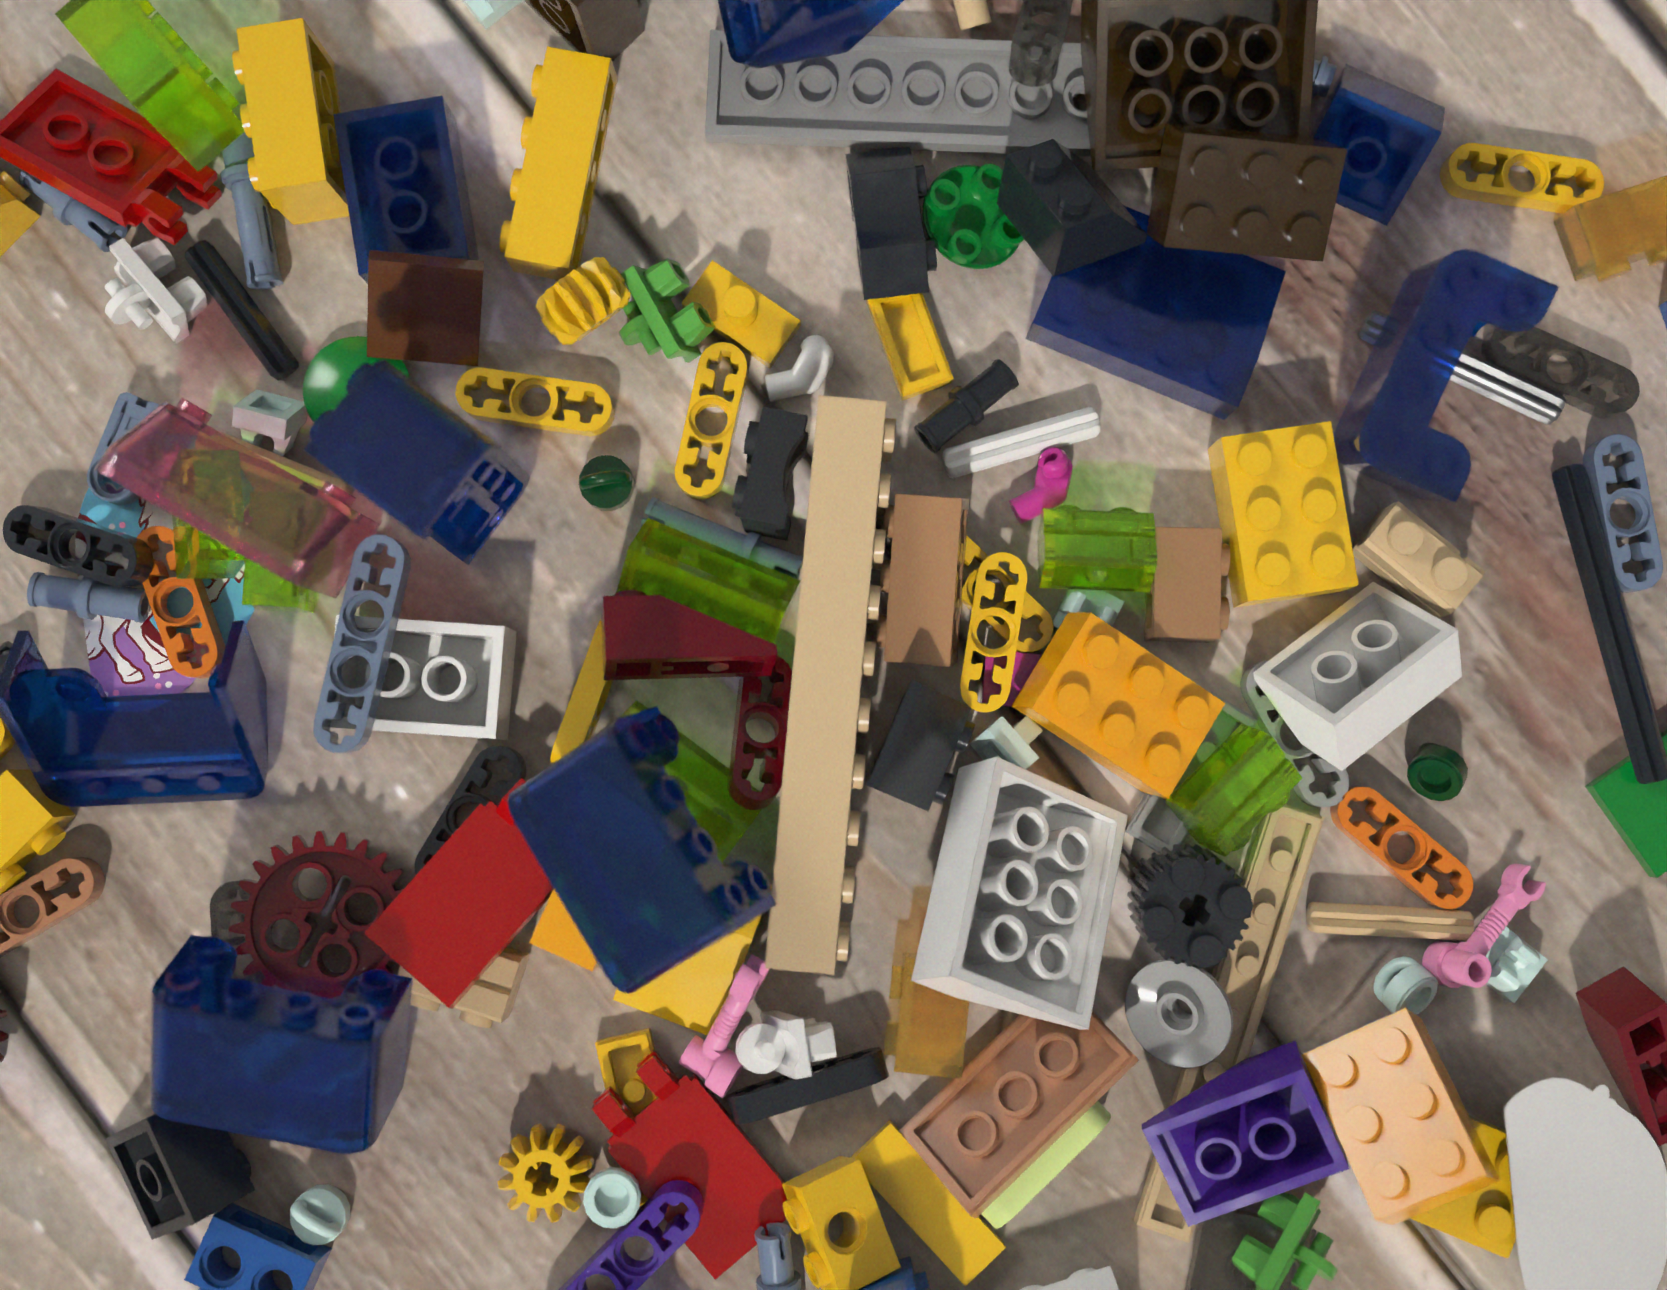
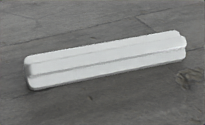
M1093 407L1083 408L946 448L942 454L943 464L949 478H957L1036 455L1051 447L1060 448L1094 438L1101 432L1100 421Z

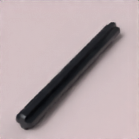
M1582 464L1566 465L1552 473V480L1636 780L1640 784L1663 781L1667 779V754L1587 472Z

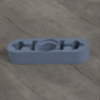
M1610 435L1592 443L1587 448L1583 456V466L1587 472L1620 592L1632 593L1648 589L1659 581L1663 573V560L1641 448L1632 438L1626 435ZM1609 453L1612 456H1621L1623 465L1615 469L1613 466H1604L1602 457ZM1626 481L1628 482L1629 488H1621L1607 493L1606 486L1614 483L1618 485ZM1616 499H1623L1634 508L1635 520L1628 529L1616 526L1611 520L1610 508ZM1638 535L1639 542L1617 546L1616 540ZM1630 560L1635 562L1641 561L1643 571L1635 575L1633 573H1624L1622 566L1623 563Z

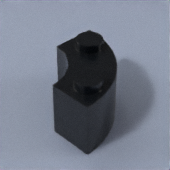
M910 147L845 154L852 221L855 224L857 260L864 300L929 292L928 272L937 271V257L934 238L925 239L920 214L919 199L925 198L927 194L924 165L915 166Z

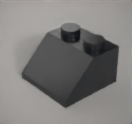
M1051 139L1006 155L997 205L1053 277L1146 242L1148 236L1099 175L1092 170L1090 164L1056 140Z
M912 679L906 687L866 785L928 812L932 802L942 805L954 778V774L946 771L954 751L961 754L965 752L976 725L967 720L972 708Z
M208 1088L105 1139L152 1240L196 1224L255 1190L250 1179L252 1174L250 1163L245 1154L235 1147L226 1128L228 1125L226 1112L222 1104L217 1099L212 1098Z

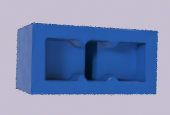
M231 1203L212 1217L184 1280L198 1286V1290H281L273 1281V1270H281L290 1277L292 1290H314L332 1248L327 1245H311L303 1242L295 1235L293 1230ZM223 1246L231 1247L239 1254L241 1260V1267L239 1269L233 1268L225 1262L222 1254Z

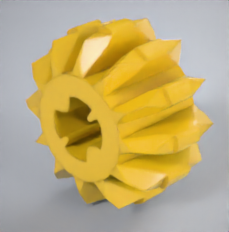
M594 257L578 268L573 269L565 277L559 279L552 287L545 290V293L538 298L535 307L542 317V323L550 334L555 335L562 345H571L619 313L622 308L628 305L631 293L624 284L625 280L616 267H612L605 257Z
M535 1124L530 1130V1140L526 1136L517 1134L510 1141L514 1153H504L500 1157L499 1165L510 1173L501 1177L498 1181V1188L505 1191L515 1189L516 1193L507 1204L509 1209L515 1210L523 1202L530 1205L527 1211V1220L529 1222L536 1221L542 1208L545 1209L546 1215L552 1223L558 1222L561 1218L562 1206L569 1211L576 1212L582 1204L578 1193H584L591 1180L583 1172L592 1168L594 1159L588 1155L576 1157L575 1153L584 1144V1139L581 1136L573 1138L569 1145L562 1140L566 1133L564 1125L558 1124L551 1133L550 1139H548L542 1124ZM543 1162L552 1165L550 1171L554 1178L550 1183L541 1181L542 1171L538 1168Z

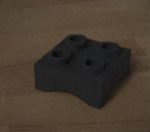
M762 407L760 422L750 420L745 438L744 454H747L746 463L751 465L748 477L738 475L732 502V508L736 509L735 516L740 517L746 533L752 531L761 536L788 541L791 520L788 514L789 508L786 502V491L793 469L806 454L809 433L805 431L808 420L807 415Z

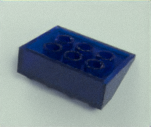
M1124 206L1147 233L1149 215ZM1148 235L1144 244L1053 277L1052 275L1026 339L1225 420L1239 407L1259 358L1286 271L1245 254L1163 247Z

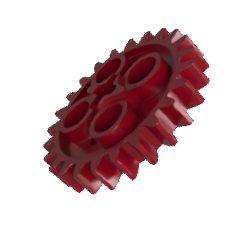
M321 830L316 831L313 847H308L305 839L301 835H296L292 837L293 853L289 854L280 845H274L271 847V853L275 864L270 865L262 860L253 862L252 865L261 878L258 881L251 879L240 880L238 885L249 893L250 897L249 900L231 903L230 908L245 914V919L230 926L229 932L245 934L246 942L232 950L233 955L251 954L253 961L243 970V975H252L259 971L265 975L260 983L258 992L263 993L272 986L277 985L281 988L278 996V1005L282 1006L295 994L300 996V1012L305 1013L315 998L320 999L324 1013L328 1014L333 1010L335 997L341 996L344 1004L349 1009L354 1008L356 1005V990L359 988L371 999L377 994V988L373 980L375 976L389 983L393 981L395 975L387 963L388 961H396L364 934L404 889H396L394 882L404 872L402 868L394 869L387 873L382 868L389 856L387 851L371 859L367 856L370 846L369 839H363L355 849L349 848L348 832L343 831L338 835L334 845H329L325 831ZM305 869H317L325 876L327 887L321 898H307L299 890L298 879ZM344 875L350 877V885L344 896L340 899L331 918L334 923L338 924L337 930L330 928L323 933L306 967L300 966L298 963L299 957L318 925V922L311 918L312 912L320 913L325 910L335 893L341 877ZM355 893H367L376 900L378 913L373 921L362 923L351 917L348 904ZM286 919L297 925L300 939L295 948H280L273 941L271 931L277 920ZM340 944L348 949L352 962L347 971L335 973L325 967L322 954L327 945Z

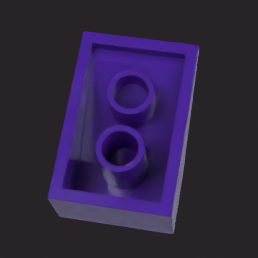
M1296 1040L1242 1060L1142 1124V1131L1188 1227L1350 1169L1345 1151L1303 1060Z

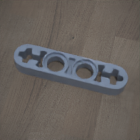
M375 534L365 538L358 544L352 559L314 719L313 732L317 742L324 749L333 753H353L367 744L372 734L411 568V558L407 548L401 542L387 535ZM384 546L388 547L387 554L396 559L394 568L383 569L379 581L380 586L391 588L388 597L372 590H361L363 581L375 585L378 570L369 564V559L372 554L381 555ZM376 601L382 606L384 620L377 630L370 633L362 632L356 625L355 612L362 603ZM354 656L364 657L369 662L371 668L368 682L359 688L347 686L342 678L344 663ZM336 693L347 697L364 698L363 707L350 704L347 720L350 724L356 725L354 736H344L341 744L338 743V733L330 730V724L332 720H342L347 703L335 702Z

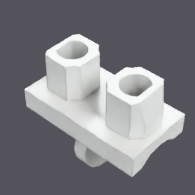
M156 237L134 248L124 238L109 246L110 251L118 260L114 267L115 273L127 286L125 287L118 278L110 280L105 285V289L112 296L105 307V313L114 324H124L132 320L140 330H143L153 322V319L145 311L147 309L176 344L190 336L187 322L208 307L206 295L195 280L189 276L167 289L159 281V278L176 269L175 259L161 240Z
M778 1010L761 1012V1023L747 1026L740 1033L736 1042L738 1061L745 1069L756 1074H767L776 1071L793 1079L812 1076L810 1062L836 1057V1046L831 1022L823 1021L816 1023L813 1017L802 1018Z

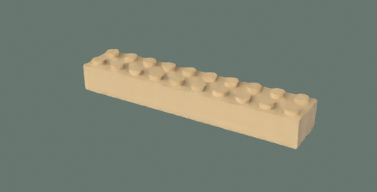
M818 395L765 960L766 969L834 975L836 960L847 961L850 922L839 921L841 903L852 904L855 866H846L844 864L846 845L857 846L859 836L860 811L849 809L851 788L863 789L866 755L855 754L856 733L867 734L871 699L860 698L861 678L872 679L876 642L865 641L866 623L877 624L881 586L870 585L871 569L881 570L885 549L886 530L875 529L876 515L885 516L890 493L891 474L880 473L881 461L891 462L895 438L896 419L885 418L887 401Z

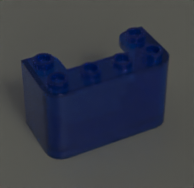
M1468 249L1454 251L1419 266L1410 272L1397 295L1382 331L1334 431L1333 436L1338 461L1349 469L1421 500L1456 503L1470 473V453L1465 445L1456 438L1428 427V424L1469 338H1473L1480 328L1486 324L1513 333L1529 330L1539 324L1546 315L1559 286L1478 251Z
M379 360L372 365L368 362L363 363L350 376L346 384V391L348 393L334 411L327 410L315 421L309 432L311 440L303 450L418 537L426 541L430 536L462 562L469 565L524 493L529 483L530 475L498 444L386 360Z
M657 706L617 719L514 789L508 797L509 812L596 961L611 984L626 994L635 993L742 928L776 905L775 900L770 894V883L759 867L749 865L742 860H736L725 867L722 866L716 856L717 849L712 837L705 829L698 826L687 808L682 787L663 768L678 757L679 749L677 744L680 741V736L674 723L667 716L661 714Z
M191 935L156 980L152 988L150 1105L152 1111L159 1117L172 1121L339 1154H354L370 1148L378 1139L403 1088L413 978L394 975L380 969L368 970L354 977L347 984L339 999L335 1000L315 996L305 991L294 992L259 985L249 980L230 979L237 966L238 955L236 949L217 937Z

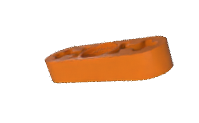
M164 526L146 528L137 538L143 540L150 547L152 553L159 550L157 542L159 540L173 545V550L166 554L169 569L178 573L184 572L183 577H170L166 565L161 561L153 559L152 572L147 580L143 582L169 662L173 669L183 676L198 679L210 678L223 668L226 662L227 650L190 543L183 534ZM159 578H166L159 583ZM185 587L193 596V607L184 617L175 618L167 609V599L173 590ZM201 622L202 627L191 628V632L197 644L205 645L209 648V653L202 656V666L198 663L187 661L186 655L194 651V645L190 634H177V628H190Z
M1349 787L1348 792L1343 795L1340 802L1330 807L1331 818L1335 826L1427 904L1444 909H1455L1465 904L1473 892V878L1469 869L1376 790L1369 787ZM1366 799L1368 801L1365 807L1367 815L1374 821L1385 823L1388 816L1391 822L1382 826L1378 831L1364 821H1354L1351 823L1349 819L1353 812L1347 805L1350 800L1362 802ZM1399 831L1408 833L1415 843L1413 856L1404 863L1395 862L1387 850L1390 837ZM1375 834L1373 842H1371L1369 837ZM1431 852L1433 854V858L1428 860ZM1424 864H1427L1438 873L1449 874L1452 872L1453 875L1450 877L1449 883L1454 887V890L1451 894L1443 892L1435 894L1439 884L1428 873L1417 871L1414 878L1412 873L1420 869Z

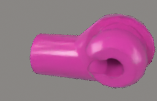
M1051 447L1044 450L1038 459L1039 465L1034 488L1009 500L1011 509L1020 524L1061 505L1066 500L1073 467L1071 460L1062 449Z

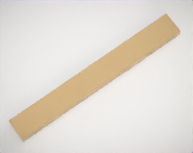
M1272 799L1267 800L1242 878V885L1250 892L1253 904L1251 917L1244 920L1249 927L1248 930H1241L1240 934L1244 937L1243 940L1234 941L1236 946L1234 951L1229 948L1225 950L1227 956L1214 966L1212 976L1222 986L1231 1004L1233 1013L1232 1035L1228 1045L1216 1059L1203 1066L1181 1069L1170 1106L1242 1060L1249 1058L1325 817ZM1153 1156L1133 1221L1138 1226L1190 1243L1195 1225L1188 1227L1155 1156Z

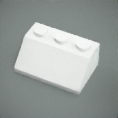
M1372 582L1254 671V679L1299 742L1343 771L1462 677L1458 629L1379 584Z

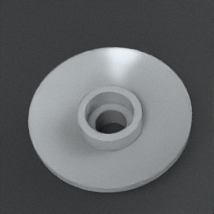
M1171 959L1157 960L1143 967L1133 977L1127 988L1125 1013L1129 1027L1139 1044L1156 1059L1176 1067L1194 1068L1208 1064L1216 1059L1228 1045L1233 1031L1231 1004L1222 986L1203 968L1196 966L1194 963H1192L1191 967L1186 966L1183 960L1179 965L1175 964ZM1179 999L1188 1004L1192 1013L1182 1010L1179 1005Z

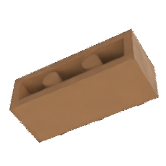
M895 494V505L888 504V508L885 511L884 530H886V538H892L891 560H883L880 575L881 592L888 593L887 615L880 614L876 633L877 647L885 648L884 661L951 667L957 663L969 499Z

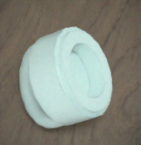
M1402 956L1392 959L1380 969L1375 977L1373 989L1378 1000L1391 1013L1407 1008L1417 1015L1433 1000L1437 993L1438 981L1434 975L1411 957Z
M609 1167L600 1170L591 1178L584 1191L583 1203L586 1214L594 1223L603 1228H617L626 1225L634 1218L641 1202L639 1182L632 1173L622 1168Z
M328 1184L316 1185L307 1189L296 1199L290 1209V1224L295 1235L303 1242L311 1245H324L333 1241L347 1227L350 1219V1204L346 1195L338 1188Z

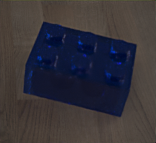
M436 96L333 114L359 276L368 284V258L370 250L479 260L457 121L444 97Z

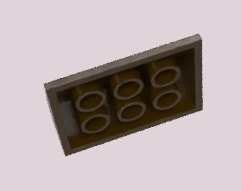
M1081 0V58L1092 170L1106 171L1158 167L1166 123L1309 137L1318 0Z

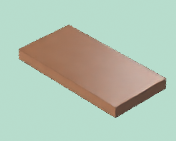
M1093 1011L1089 1029L1086 1030L1019 1014L920 1109L899 1132L966 1212L976 1219L1139 1060Z

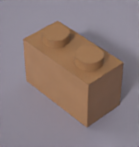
M1155 526L1146 533L1144 641L1210 643L1221 639V630H1227L1230 617L1229 600L1227 597H1221V576H1227L1230 567V547L1228 543H1222V528Z

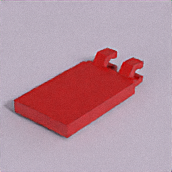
M58 69L51 72L0 121V158L124 227L130 224L136 228L142 222L154 236L173 245H176L188 232L187 224L179 220L184 214L182 207L166 198V196L177 187L187 200L208 210L222 196L221 190L212 185L218 179L216 171L194 158L190 142Z
M523 778L502 798L498 807L492 801H489L485 807L480 803L364 933L450 1009L457 1005L550 898L565 865L561 860L572 849L577 836L584 835L582 829L565 814L546 832L540 843L525 831L520 824L543 798Z
M652 1050L651 1053L637 1063L636 1073L657 1098L635 1115L620 1095L610 1086L593 1100L592 1110L606 1128L613 1133L607 1139V1142L610 1144L608 1152L622 1169L632 1173L639 1182L641 1192L647 1199L669 1181H686L699 1190L704 1202L703 1214L697 1229L684 1243L716 1280L757 1245L754 1235L757 1228L761 1226L765 1228L767 1236L766 1224L783 1223L786 1220L783 1202L787 1200L782 1186V1183L786 1181L741 1127L735 1125L731 1115L712 1092L704 1087V1083L696 1074H693L690 1078L685 1074L679 1079L659 1054ZM682 1202L676 1206L669 1204L664 1219L669 1223L678 1214L685 1216L688 1207Z

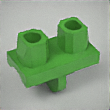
M667 258L648 269L632 265L621 273L625 284L635 300L629 302L623 308L629 319V322L619 332L624 344L635 345L642 343L648 355H653L662 349L668 359L683 357L684 361L688 363L700 356L702 353L697 344L715 329V325L708 312L699 303L692 302L679 312L676 309L671 298L690 286V280L681 264Z
M1284 1192L1263 1201L1258 1212V1218L1283 1232L1273 1250L1246 1234L1232 1258L1233 1264L1249 1279L1256 1282V1290H1279L1294 1261L1299 1263L1300 1266L1291 1283L1299 1289L1308 1290L1315 1275L1333 1281L1338 1269L1327 1261L1325 1257L1334 1241L1327 1235L1318 1232L1309 1249L1303 1246L1321 1213L1319 1209L1321 1201L1306 1192L1301 1200L1292 1194Z

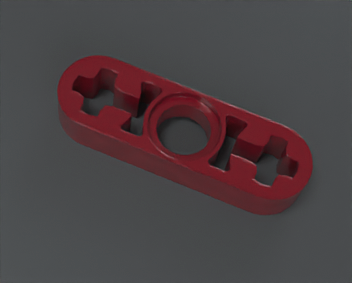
M778 655L772 674L769 676L770 682L774 685L767 697V703L758 702L762 690V682L758 679V676L740 677L728 791L733 801L747 810H761L768 807L774 801L782 786L792 670L788 663ZM752 719H763L769 722L775 731V738L766 743L753 740L747 733L746 723ZM754 758L763 759L760 765L759 780L764 783V786L760 792L751 790V782L746 780L754 765Z

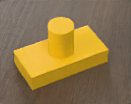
M713 260L681 303L682 308H685L692 302L701 304L715 325L714 331L770 369L801 326V320Z

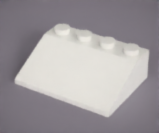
M999 757L959 767L911 981L958 999L1080 1030L1089 1029L1128 815Z

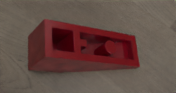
M623 590L615 593L613 596H603L601 630L604 680L771 676L777 658V645L661 595H646L639 590Z
M1623 966L1575 992L1588 1033L1630 1111L1644 1125L1659 1147L1667 1143V1002Z

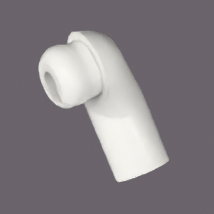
M811 335L805 338L800 345L802 351L792 370L764 375L770 402L811 394L820 388L833 365L834 359L833 349L829 346L827 339L820 335Z

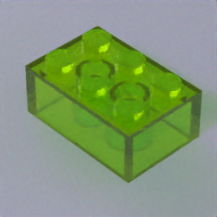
M70 0L55 15L129 102L198 172L245 132L242 122L232 112L240 103L217 77L209 83L205 81L213 73L159 12L148 18L156 10L148 0Z

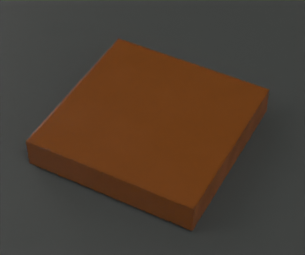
M370 250L368 258L367 357L478 366L484 261Z

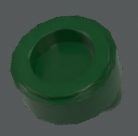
M601 455L591 459L584 465L579 475L578 485L582 496L592 507L601 511H614L622 508L630 501L634 493L635 480L630 468L621 459L612 455Z
M1431 742L1424 743L1419 747L1407 769V778L1411 787L1418 794L1436 801L1451 800L1456 797L1462 790L1468 776V767L1464 759L1456 751Z

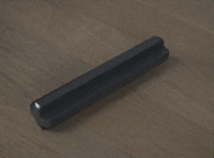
M207 240L198 241L194 246L188 248L185 252L186 261L270 376L279 381L294 373L299 367L297 359L216 248Z

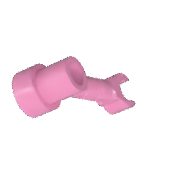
M1514 863L1504 870L1501 878L1502 885L1498 889L1497 900L1466 942L1458 944L1439 940L1427 947L1423 955L1422 966L1436 977L1438 985L1450 988H1458L1463 985L1480 988L1489 981L1491 964L1486 954L1516 912L1525 908L1530 901L1539 899L1545 890L1546 882L1528 880L1522 887L1523 878L1529 872L1530 865Z
M751 954L747 964H743L739 969L729 990L730 993L706 1039L704 1040L695 1035L679 1060L681 1066L705 1080V1088L721 1098L726 1096L743 1068L738 1061L736 1053L727 1048L728 1043L750 1001L757 993L770 970L765 968V961Z

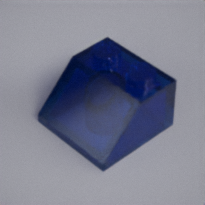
M1345 64L1309 135V138L1325 139L1347 149L1336 203L1387 226L1442 134L1445 107Z

